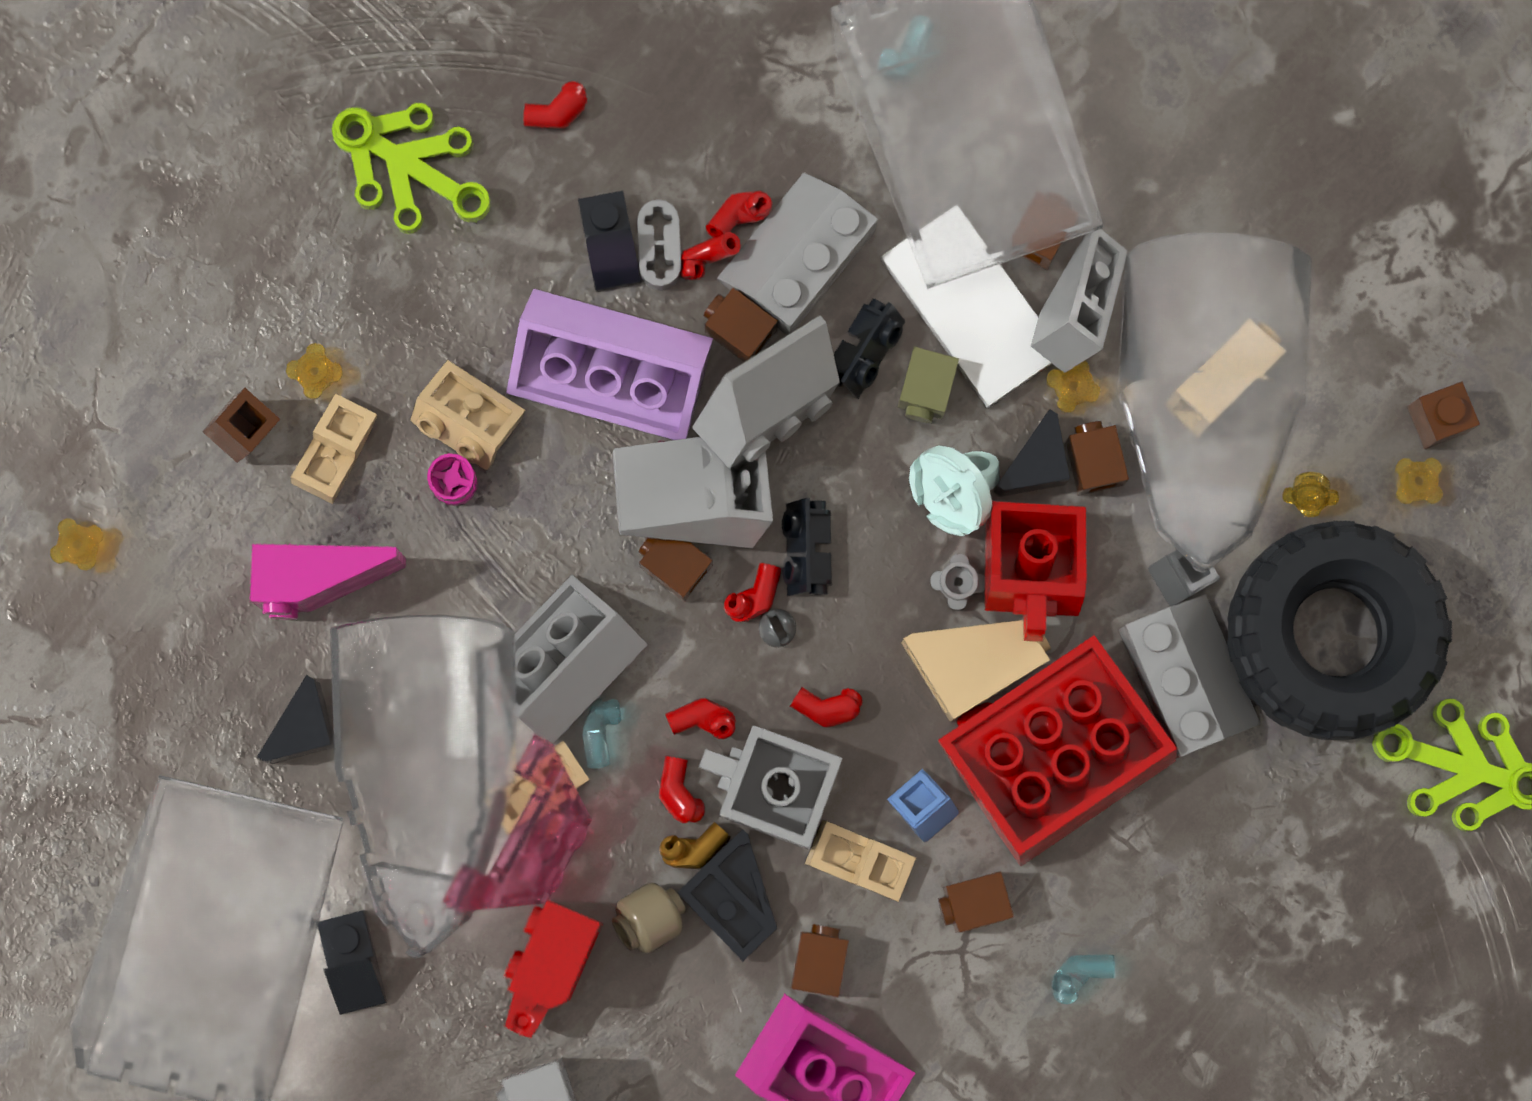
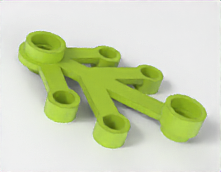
M414 103L407 110L375 117L362 108L346 109L335 118L332 125V136L341 150L351 154L357 180L355 197L361 207L373 210L378 208L384 200L382 187L374 180L370 152L386 161L396 205L394 222L401 232L406 234L415 233L421 228L423 223L422 214L414 204L408 175L452 202L456 214L462 220L477 222L485 218L490 210L491 203L488 192L482 185L476 182H466L460 185L420 160L447 153L457 158L468 155L472 150L473 141L470 133L465 128L453 127L446 134L395 145L381 135L410 128L411 131L419 134L428 132L434 124V116L429 106L424 103ZM418 111L428 114L427 121L422 125H416L411 122L413 114ZM354 125H360L364 128L363 135L358 139L348 137V130ZM454 136H464L467 139L466 145L461 149L452 148L450 141ZM368 187L377 189V197L373 201H364L361 198L364 189ZM471 197L481 201L479 209L473 212L464 209V202ZM407 211L414 212L417 215L416 221L410 226L400 223L401 215Z
M1450 698L1438 702L1434 707L1433 717L1438 725L1448 729L1461 755L1413 740L1411 732L1400 724L1374 734L1372 741L1373 750L1380 759L1386 762H1397L1408 758L1456 774L1429 789H1416L1410 793L1407 799V807L1417 817L1432 815L1440 804L1482 782L1502 789L1476 804L1468 802L1456 806L1452 813V821L1459 830H1476L1482 825L1484 819L1511 805L1523 810L1532 809V792L1529 795H1524L1518 787L1519 781L1523 777L1530 779L1532 782V763L1524 761L1509 733V721L1500 713H1491L1483 716L1478 723V732L1484 740L1494 742L1506 769L1488 763L1464 719L1465 711L1463 705L1455 699ZM1446 704L1453 706L1456 710V718L1452 722H1448L1442 717L1441 711ZM1491 718L1496 719L1501 725V731L1497 736H1493L1487 731V722ZM1387 735H1393L1398 740V748L1395 752H1389L1384 748L1383 740ZM1419 794H1425L1430 799V807L1425 812L1420 811L1416 807L1415 799ZM1465 808L1471 809L1475 814V821L1470 826L1463 824L1460 818L1461 812Z

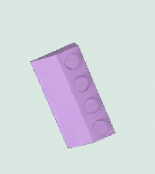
M533 289L519 321L506 393L673 440L687 439L704 379L713 338Z

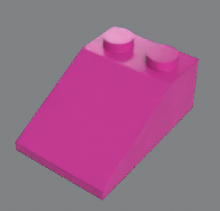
M252 544L250 602L262 609V613L268 614L271 619L295 620L298 619V612H311L406 568V558L397 547Z
M784 993L735 1076L755 1094L768 1101H899L914 1077L915 1072L822 1014Z

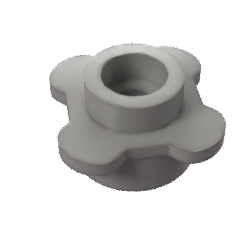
M956 554L951 557L950 564L944 570L936 571L932 574L930 584L934 590H940L948 599V606L951 609L961 610L966 606L967 599L974 593H981L985 590V577L982 574H977L975 569L969 565L967 556ZM961 578L963 584L961 586H956L954 584V579Z

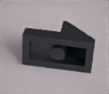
M617 191L578 199L595 291L641 284L624 192Z
M365 910L317 922L327 964L324 973L339 1014L342 1015L387 1003Z

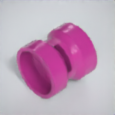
M444 454L436 458L428 469L427 481L429 487L439 501L446 505L458 506L465 504L473 498L477 490L478 480L473 467L466 458L458 454Z

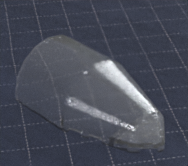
M1189 233L1163 236L1138 244L1127 254L1125 260L1118 396L1128 421L1130 439L1133 448L1135 447L1140 464L1141 478L1156 532L1167 543L1170 542L1193 565L1192 568L1199 572H1206L1212 569L1213 566L1253 536L1306 404L1312 257L1296 246L1270 238L1236 233Z
M406 615L373 618L330 628L334 763L338 782H346L353 810L347 811L351 826L358 825L365 850V853L359 856L375 913L385 926L392 924L410 947L406 953L413 958H419L434 951L472 918L518 772L515 631L503 623L481 618L450 615Z

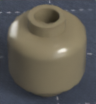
M646 883L617 902L615 908L616 916L612 918V924L619 939L630 951L637 949L642 953H652L681 934L683 928L681 915L685 913V906L679 895L672 888L665 891L656 883Z

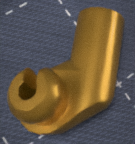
M713 822L698 839L678 838L675 835L664 838L660 843L659 851L664 862L673 868L700 869L712 859L731 837L717 823Z

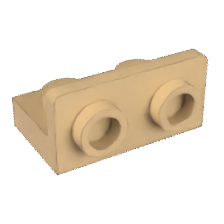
M447 360L417 397L411 422L417 425L423 434L430 438H437L454 449L458 455L466 458L469 463L477 464L483 469L488 470L493 464L499 448L522 420L525 409Z

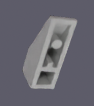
M1095 224L1087 229L1043 306L1031 343V347L1064 373L1103 349L1128 250Z

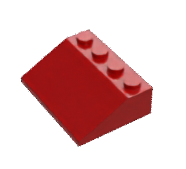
M1095 635L938 740L987 819L1020 866H1023L1175 763L1177 758V747Z

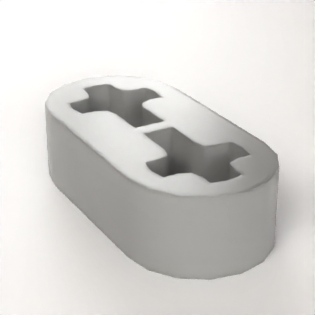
M657 199L646 203L638 214L639 269L641 278L647 286L655 290H666L674 286L680 278V227L678 213L674 206L667 201ZM654 212H663L664 219L672 220L671 224L664 225V240H655L653 226L645 225L646 221L653 220ZM655 250H664L665 263L674 266L672 270L665 272V278L657 279L654 271L647 270V266L655 265Z

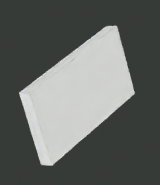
M957 204L881 256L880 260L949 356L959 358L957 367L987 409L1052 364L1031 347L1038 316Z

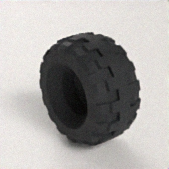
M1330 521L1312 524L1285 535L1267 547L1251 563L1240 579L1230 602L1227 617V646L1230 662H1233L1240 679L1239 683L1249 699H1253L1266 713L1265 715L1280 726L1294 730L1303 736L1321 740H1352L1372 736L1394 727L1411 716L1428 700V696L1436 684L1440 682L1448 663L1446 657L1449 643L1452 642V620L1448 618L1445 600L1448 598L1440 579L1436 580L1425 564L1428 561L1413 546L1408 547L1395 538L1394 533L1377 526L1371 527L1357 524L1355 521ZM1336 588L1352 593L1367 606L1374 618L1377 628V645L1374 656L1365 667L1354 674L1347 676L1323 674L1314 669L1303 658L1297 647L1293 629L1295 614L1304 600L1317 591Z

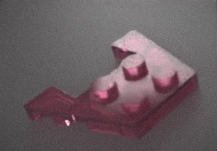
M534 734L513 772L536 785V789L489 874L485 875L464 863L462 864L442 903L458 912L545 904L551 894L561 885L564 870L574 852L585 841L587 828L592 819L553 744Z

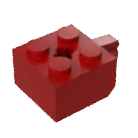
M992 501L991 515L985 527V611L1012 612L1016 615H1023V641L1042 642L1043 635L1046 632V616H1079L1087 582L1086 507Z
M546 900L543 908L534 906L523 931L531 935L525 951L515 950L504 975L505 978L512 980L508 991L513 992L505 1023L507 1029L522 1036L532 1038L550 1008L571 1000L604 923L550 900Z

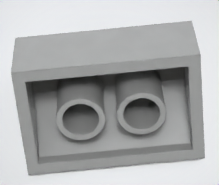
M803 173L722 271L717 280L729 290L732 288L736 289L778 321L777 328L788 336L794 332L876 231L878 219L842 190Z
M821 316L816 317L724 375L692 428L729 469L745 458L749 462L755 461L769 448L771 441L776 438L781 442L787 440L800 428L803 420L809 418L813 422L825 414L833 403L829 398L840 381L826 321Z
M571 575L486 663L475 677L547 746L551 747L570 728L575 720L601 696L603 691L635 660L637 655L648 644L616 611L576 577Z
M1206 594L1128 623L1119 629L1154 716L1177 747V758L1260 725L1252 702L1239 683L1240 679L1234 664L1230 662L1227 643Z

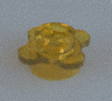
M318 343L310 344L306 349V353L300 359L290 361L286 367L288 377L297 380L303 387L304 395L310 399L319 398L322 395V391L329 388L333 382L341 379L343 373L341 366L338 363H332L325 355V348ZM312 367H317L319 369L317 375L310 374V369Z
M1086 361L1081 362L1065 373L1062 370L1054 369L1047 376V385L1054 389L1058 397L1057 407L1062 412L1070 413L1074 411L1076 405L1085 401L1093 403L1100 396V387L1094 384L1093 377L1089 372L1090 366ZM1076 382L1078 388L1071 390L1069 383Z
M1408 458L1401 459L1395 466V472L1399 475L1397 479V499L1403 504L1422 500L1429 504H1435L1440 501L1443 496V491L1438 484V474L1442 471L1440 462L1435 458H1428L1424 462H1412ZM1416 477H1421L1423 479L1422 485H1417L1415 483Z
M1304 472L1295 477L1293 488L1288 487L1283 490L1282 499L1286 503L1294 504L1304 516L1316 517L1326 506L1336 505L1339 502V493L1334 489H1330V481L1323 474Z
M70 518L62 520L58 524L60 535L57 545L53 546L50 550L52 560L58 564L70 562L77 565L83 571L92 569L96 564L95 557L99 550V543L104 538L102 530L96 525L89 527L77 525ZM76 540L81 542V547L78 549L73 548V542Z

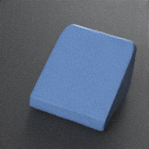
M923 769L887 799L923 842L931 839L959 814L951 798Z

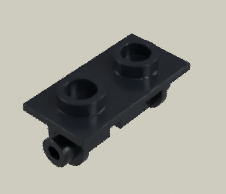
M873 298L869 305L863 304L847 331L850 336L859 339L860 342L857 346H854L842 340L834 353L840 381L838 386L841 387L843 383L857 399L860 398L865 388L873 384L879 372V365L887 351L893 348L901 338L903 325L906 321L892 303L888 302L885 305Z
M810 498L787 503L786 511L782 517V532L786 537L787 557L783 562L782 576L787 584V596L808 592L809 595L813 596L828 595L827 586H832L831 553L815 552V544H831V510H826V501H810Z

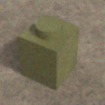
M914 347L897 408L906 410V417L919 422L932 423L933 417L942 420L959 358Z

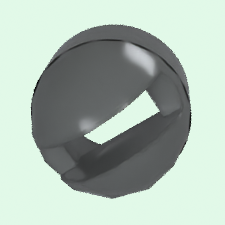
M782 609L768 611L763 615L759 623L760 637L771 647L779 648L788 645L796 633V622L793 616ZM776 615L787 635L781 639L778 638L776 630L769 620Z

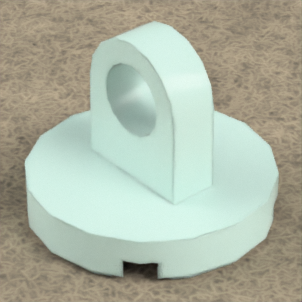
M939 445L927 449L910 466L909 483L913 498L918 506L921 504L925 505L926 509L930 512L926 517L936 527L948 534L964 536L974 530H978L990 517L992 508L990 490L1000 481L999 461L996 456L983 451L962 454L954 448Z

